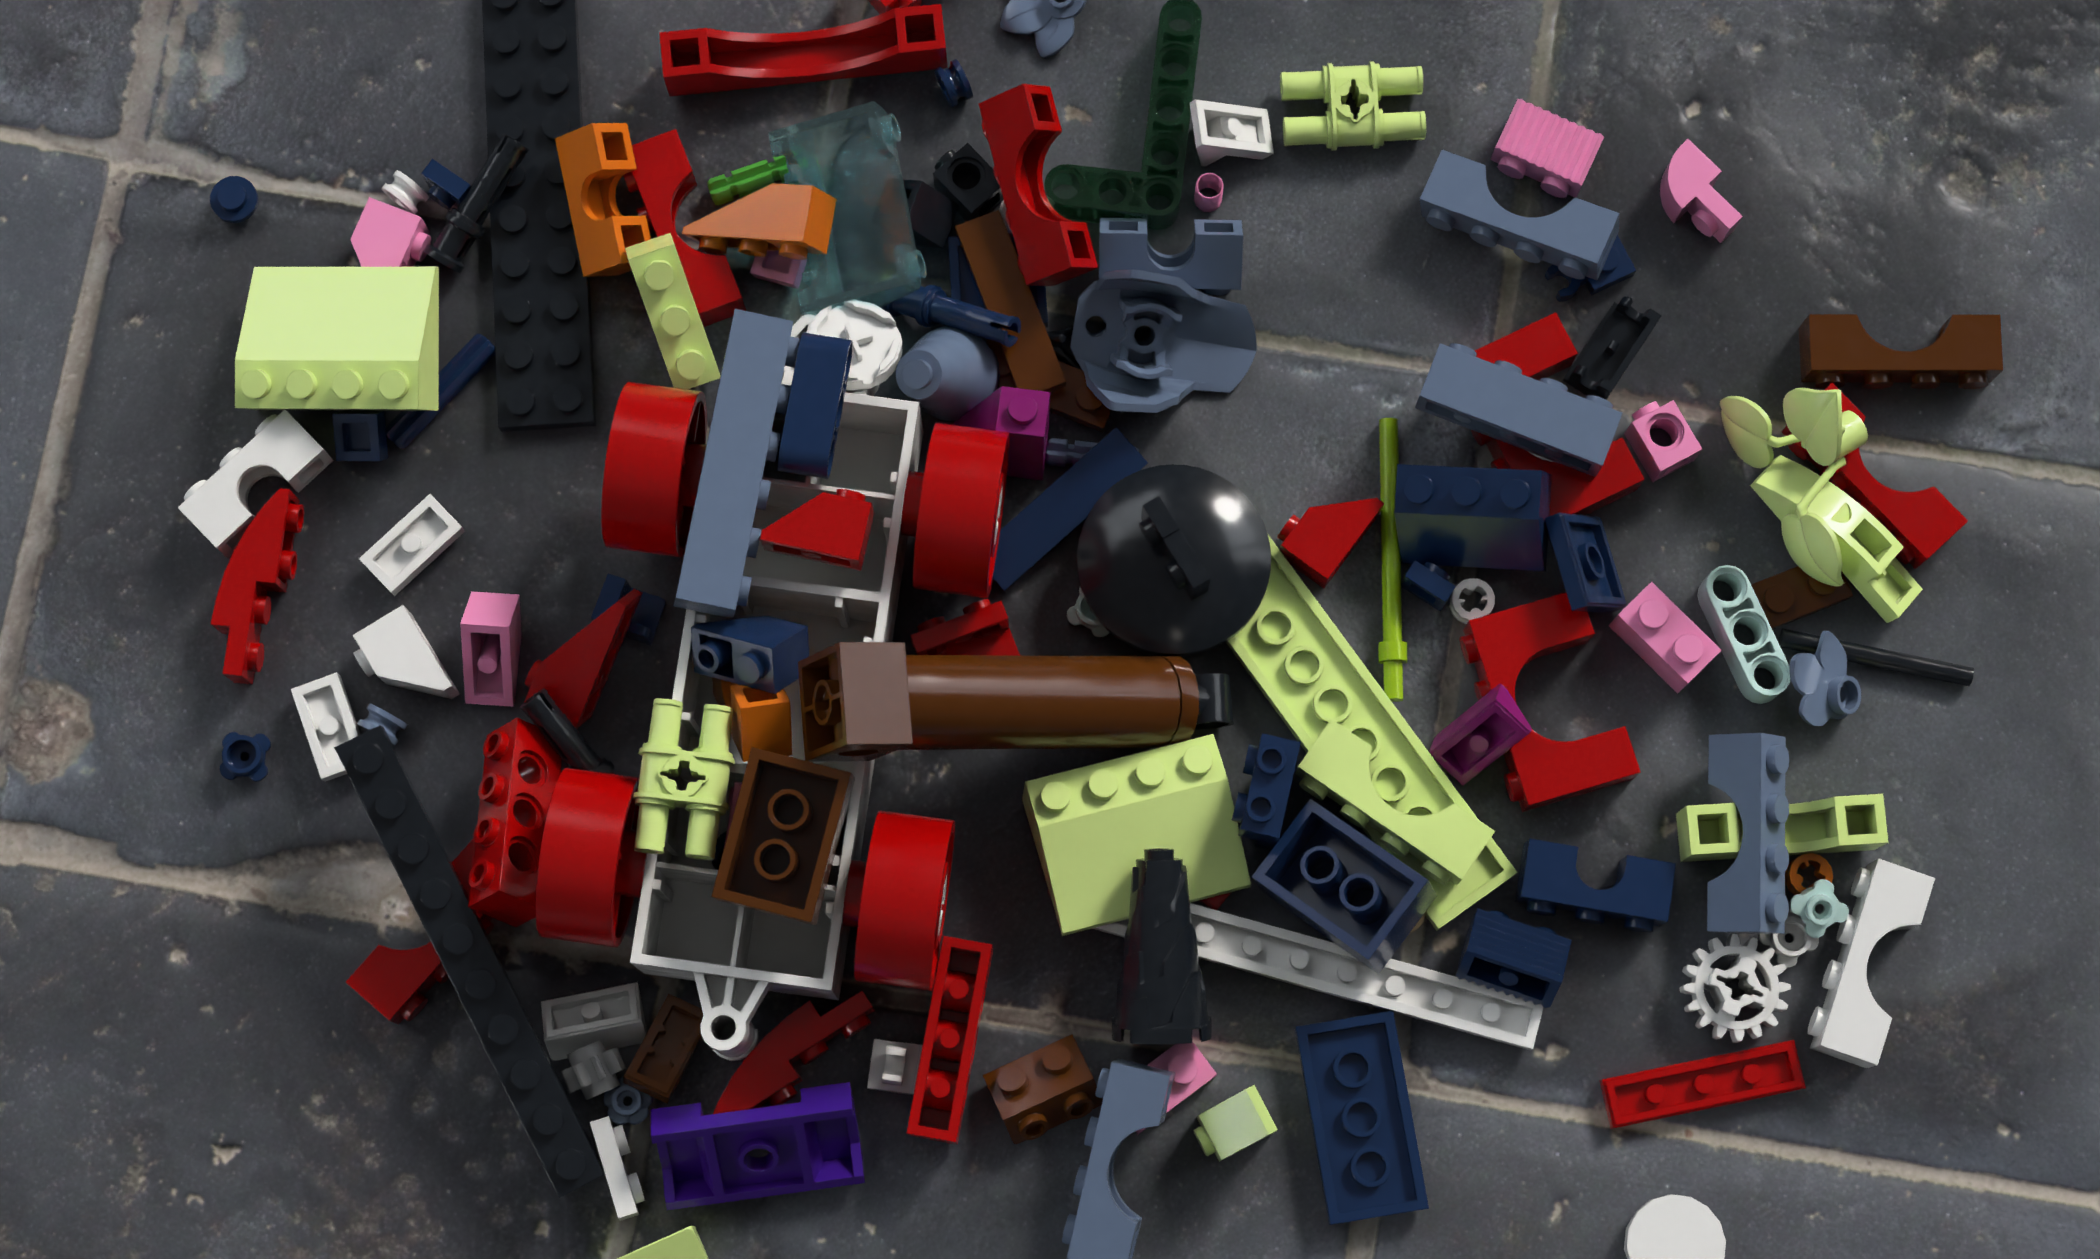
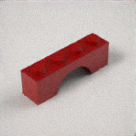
M1021 84L978 103L983 119L982 130L989 142L994 161V176L1001 188L1006 207V221L1013 233L1018 252V267L1024 276L1026 285L1055 286L1097 269L1098 265L1087 223L1072 221L1061 216L1048 201L1044 190L1042 178L1044 160L1051 144L1062 132L1050 86Z
M673 129L633 144L632 149L637 169L626 173L623 177L630 193L639 190L645 206L636 210L639 216L647 217L650 234L656 233V236L659 237L671 233L703 326L706 327L732 317L735 309L746 311L743 298L726 255H710L699 252L688 246L676 232V216L679 207L685 197L697 186L677 130Z
M1831 383V384H1830L1826 389H1824V390H1835V389H1836V390H1839V389H1838L1833 383ZM1841 392L1842 412L1852 411L1864 423L1866 416ZM1788 426L1781 431L1785 436L1792 435ZM1801 441L1787 445L1797 457L1802 460L1808 459L1821 472L1820 476L1827 469L1828 466H1822L1811 458L1807 449L1801 446ZM1859 448L1844 456L1846 465L1838 469L1829 480V482L1863 506L1888 529L1903 546V549L1895 558L1904 564L1910 563L1915 569L1968 522L1935 486L1916 492H1902L1888 488L1878 482L1866 469L1861 459Z
M474 838L452 861V865L468 897L470 894L469 874L473 867L475 849ZM476 911L488 935L494 927V924L491 922L492 917ZM432 942L408 950L392 949L378 945L349 977L346 983L385 1018L399 1025L403 1019L409 1022L415 1018L428 1002L424 995L437 981L443 984L449 979V976Z

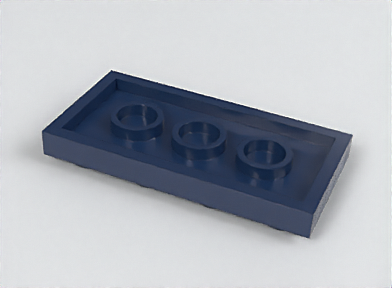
M1393 1011L1295 1027L1329 1225L1429 1209Z

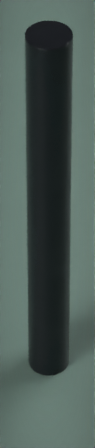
M1782 628L1778 643L1781 648L1815 654L1820 636ZM1839 640L1849 662L1964 686H1970L1973 680V667Z

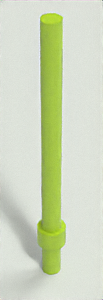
M1382 418L1379 420L1380 501L1384 503L1381 511L1383 641L1378 643V663L1383 664L1384 692L1391 702L1403 701V664L1407 663V642L1402 641L1401 556L1394 514L1397 464H1399L1398 419Z

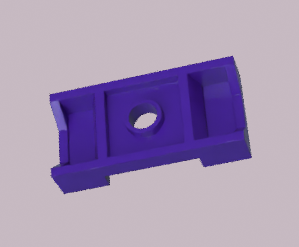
M850 1082L800 1089L801 1102L711 1115H703L701 1102L651 1109L652 1144L656 1143L658 1148L667 1210L865 1183L863 1153ZM753 1149H765L771 1152L767 1156L760 1158L751 1157L748 1154Z

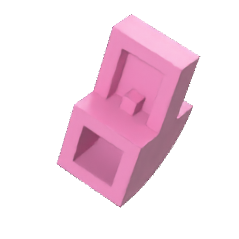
M1687 139L1676 150L1662 176L1660 184L1662 206L1673 223L1688 211L1692 215L1691 220L1701 233L1708 237L1713 235L1722 243L1735 230L1743 216L1713 188L1722 171Z

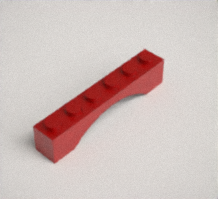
M941 4L894 8L880 15L855 23L805 32L742 33L711 28L659 32L663 78L670 97L934 70L937 67L942 69L948 68Z

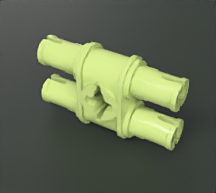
M1369 61L1368 65L1333 67L1332 63H1327V66H1322V71L1281 72V101L1323 99V103L1327 104L1328 111H1325V116L1284 117V146L1326 144L1327 149L1336 151L1337 147L1372 145L1373 149H1378L1379 146L1384 145V141L1425 140V111L1383 113L1382 108L1379 109L1378 105L1381 96L1422 95V66L1380 68L1379 63L1375 64L1374 61ZM1349 93H1352V99L1355 100L1356 107H1360L1356 120L1353 118L1350 106L1346 105Z
M656 698L653 702L648 742L643 743L639 749L642 761L638 791L633 793L635 805L639 806L634 850L648 854H664L669 811L674 810L675 807H681L690 812L685 856L701 860H714L720 816L725 815L726 811L729 810L726 798L730 767L735 765L733 754L729 752L733 708L716 704L704 705L699 747L693 749V751H686L678 746L683 703L672 699ZM682 768H689L692 777L700 780L688 782L686 790H678L676 781L670 778L672 776H680Z

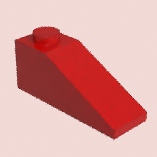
M633 589L543 661L538 659L532 665L525 680V685L530 687L524 703L535 693L545 688L576 729L592 717L643 593Z

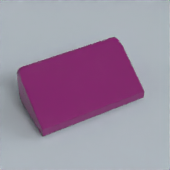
M1500 683L1435 736L1429 753L1448 773L1464 786L1527 736L1532 728L1509 691Z

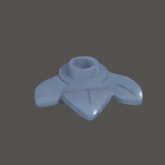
M1010 0L1002 13L1000 27L1004 31L1014 34L1034 33L1040 56L1047 58L1059 52L1072 39L1075 29L1074 17L1083 10L1087 0H1066L1062 3L1056 2V0Z
M1822 631L1815 655L1811 653L1795 654L1789 665L1790 680L1795 690L1803 696L1799 706V715L1810 726H1823L1829 719H1843L1848 714L1855 713L1861 702V689L1858 681L1846 674L1847 655L1843 646L1833 633Z

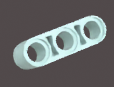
M1719 566L1699 586L1697 595L1699 605L1722 650V654L1740 692L1753 703H1768L1781 694L1789 685V664L1748 577L1736 566ZM1723 581L1729 584L1733 589L1734 599L1732 601L1719 599L1714 594L1713 582ZM1742 624L1749 627L1754 634V644L1744 645L1738 642L1733 633L1734 625ZM1756 668H1765L1772 673L1775 680L1773 689H1764L1757 684L1754 678Z

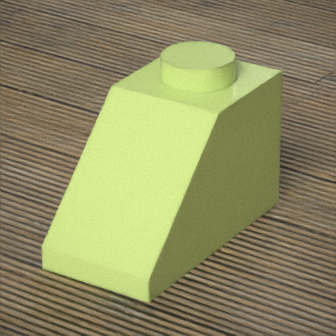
M1255 1085L1199 1114L1196 1118L1201 1126L1193 1131L1205 1155L1209 1156L1215 1153L1220 1162L1272 1135L1278 1129Z

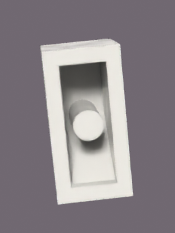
M404 605L353 635L360 647L353 654L368 677L376 674L387 685L453 699L460 694L415 618Z

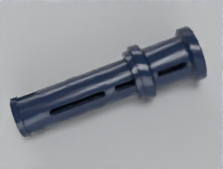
M899 274L892 276L883 291V310L890 313L892 317L902 314L915 318L916 322L924 327L930 328L931 326L942 324L1001 343L1007 347L1013 346L1018 338L1009 335L1007 331L1002 329H1008L1017 333L1021 331V321L1018 317L1008 316L947 297L941 287L936 285L922 287L911 283L907 276Z

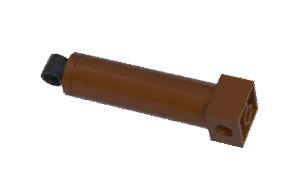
M838 642L798 661L805 761L809 762L871 761L896 750L1159 748L1190 740L1194 730L1216 729L1234 724L1229 675L1220 673L1195 675L1190 664L1181 656L906 655L905 642Z

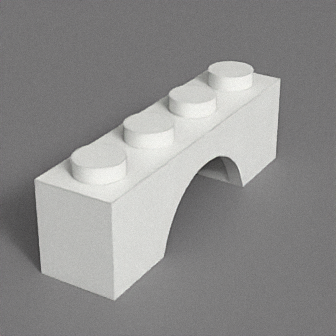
M1879 858L1867 864L1866 869L1859 868L1851 888V895L1857 897L1852 915L1849 914L1847 919L1840 923L1836 940L1843 943L1838 960H1831L1823 977L1822 987L1828 989L1823 1008L1817 1006L1809 1022L1808 1034L1814 1036L1810 1049L1864 1068L1878 1065L1892 1017L1877 1004L1870 992L1867 982L1868 959L1875 944L1888 932L1909 930L1921 925L1935 881L1934 877Z

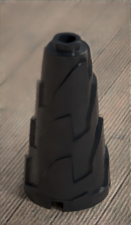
M1144 849V858L1136 859V867L1132 868L1129 922L1125 932L1122 971L1117 984L1115 1017L1112 1016V1039L1117 1042L1124 1041V1030H1130L1131 1044L1192 1043V1030L1199 1029V1040L1201 1042L1210 1040L1212 1037V1020L1207 1012L1205 983L1199 966L1196 932L1191 921L1187 868L1183 865V859L1174 858V849Z

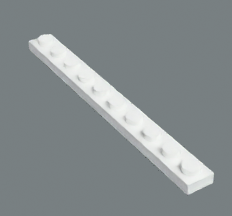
M1190 903L1191 921L1196 932L1199 959L1379 1009L1393 1011L1397 1014L1523 1049L1532 1050L1534 1047L1543 1011L1541 1004L1534 1005L1532 1001L1525 1002L1523 998L1516 999L1513 994L1506 996L1503 991L1496 992L1494 988L1487 989L1485 985L1478 986L1475 982L1468 983L1466 979L1459 980L1458 977L1394 959H1390L1382 971L1377 974L1333 942ZM1129 919L1092 929L1125 938Z

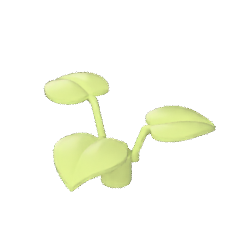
M1795 388L1789 391L1783 399V412L1786 424L1792 435L1784 437L1771 435V420L1767 413L1755 402L1740 396H1727L1720 401V407L1722 409L1721 417L1725 433L1736 454L1748 465L1760 469L1767 467L1774 459L1772 447L1779 448L1801 441V446L1807 449L1815 462L1822 466H1828L1797 504V515L1787 514L1782 518L1781 530L1788 553L1806 574L1824 584L1836 587L1842 586L1845 583L1841 576L1842 555L1837 537L1823 518L1815 513H1808V506L1834 473L1846 465L1844 456L1866 444L1868 433L1865 424L1854 412L1849 410L1842 412L1841 390L1836 389L1814 390Z

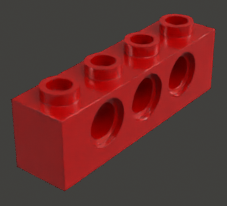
M517 717L489 733L483 746L485 758L482 781L478 790L480 804L478 822L473 834L475 849L473 867L469 874L470 894L468 903L469 908L514 927H518L536 917V885L543 832L551 797L561 773L562 758H560L540 733V730L535 725Z
M943 935L906 1132L909 1136L958 1145L993 955L992 944Z

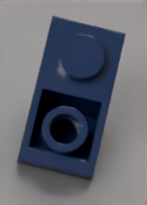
M759 616L697 623L691 627L695 673L764 692L776 694L798 680V661L809 657L808 626L775 617Z

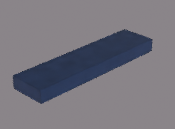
M1117 427L1000 530L993 578L1004 591L1087 519L1095 503L1109 488L1121 479L1142 470L1148 464Z

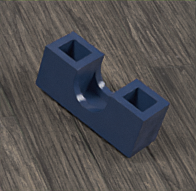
M1529 839L1523 844L1515 902L1527 904V912L1555 916L1556 909L1576 912L1575 920L1591 924H1604L1606 917L1623 920V928L1647 933L1653 932L1654 926L1660 927L1668 922L1676 863L1627 855L1619 861L1617 879L1613 887L1606 890H1597L1587 886L1577 873V846Z

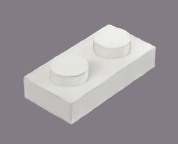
M429 494L365 552L359 560L396 596L458 539L465 530Z
M336 672L291 689L320 778L325 782L347 774L334 747L361 735L342 678Z
M609 1116L591 1121V1129L618 1219L622 1221L637 1216L639 1212L636 1204L645 1201L637 1172L627 1175L622 1156L631 1153L623 1125L613 1127Z

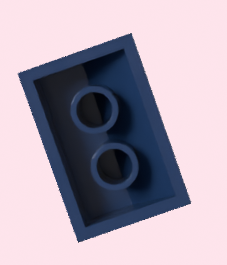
M1397 464L1394 514L1401 563L1413 564L1416 560L1422 565L1430 562L1437 566L1546 571L1548 529L1545 518L1550 516L1552 475L1541 470Z

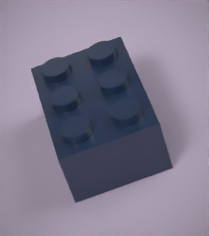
M1311 798L1252 875L1253 880L1263 893L1377 974L1382 971L1437 897L1428 879Z

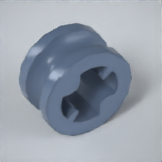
M369 703L366 708L369 711L368 717L360 719L357 725L367 731L379 725L383 726L392 745L396 746L398 742L396 733L401 729L405 730L408 724Z

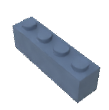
M1451 343L1449 346L1439 344L1417 400L1416 409L1596 477L1604 464L1622 416V412L1612 409L1613 404L1594 395H1587L1585 398L1567 392L1568 388L1563 383L1550 378H1541L1538 381L1522 375V370L1518 366L1506 361L1498 360L1494 364L1476 357L1477 353L1467 346L1457 343Z

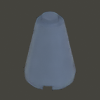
M947 326L931 330L921 337L900 359L896 367V381L901 391L912 401L919 402V406L924 412L945 421L959 420L965 413L995 392L998 388L1000 377L998 359L994 351L989 348L980 336Z

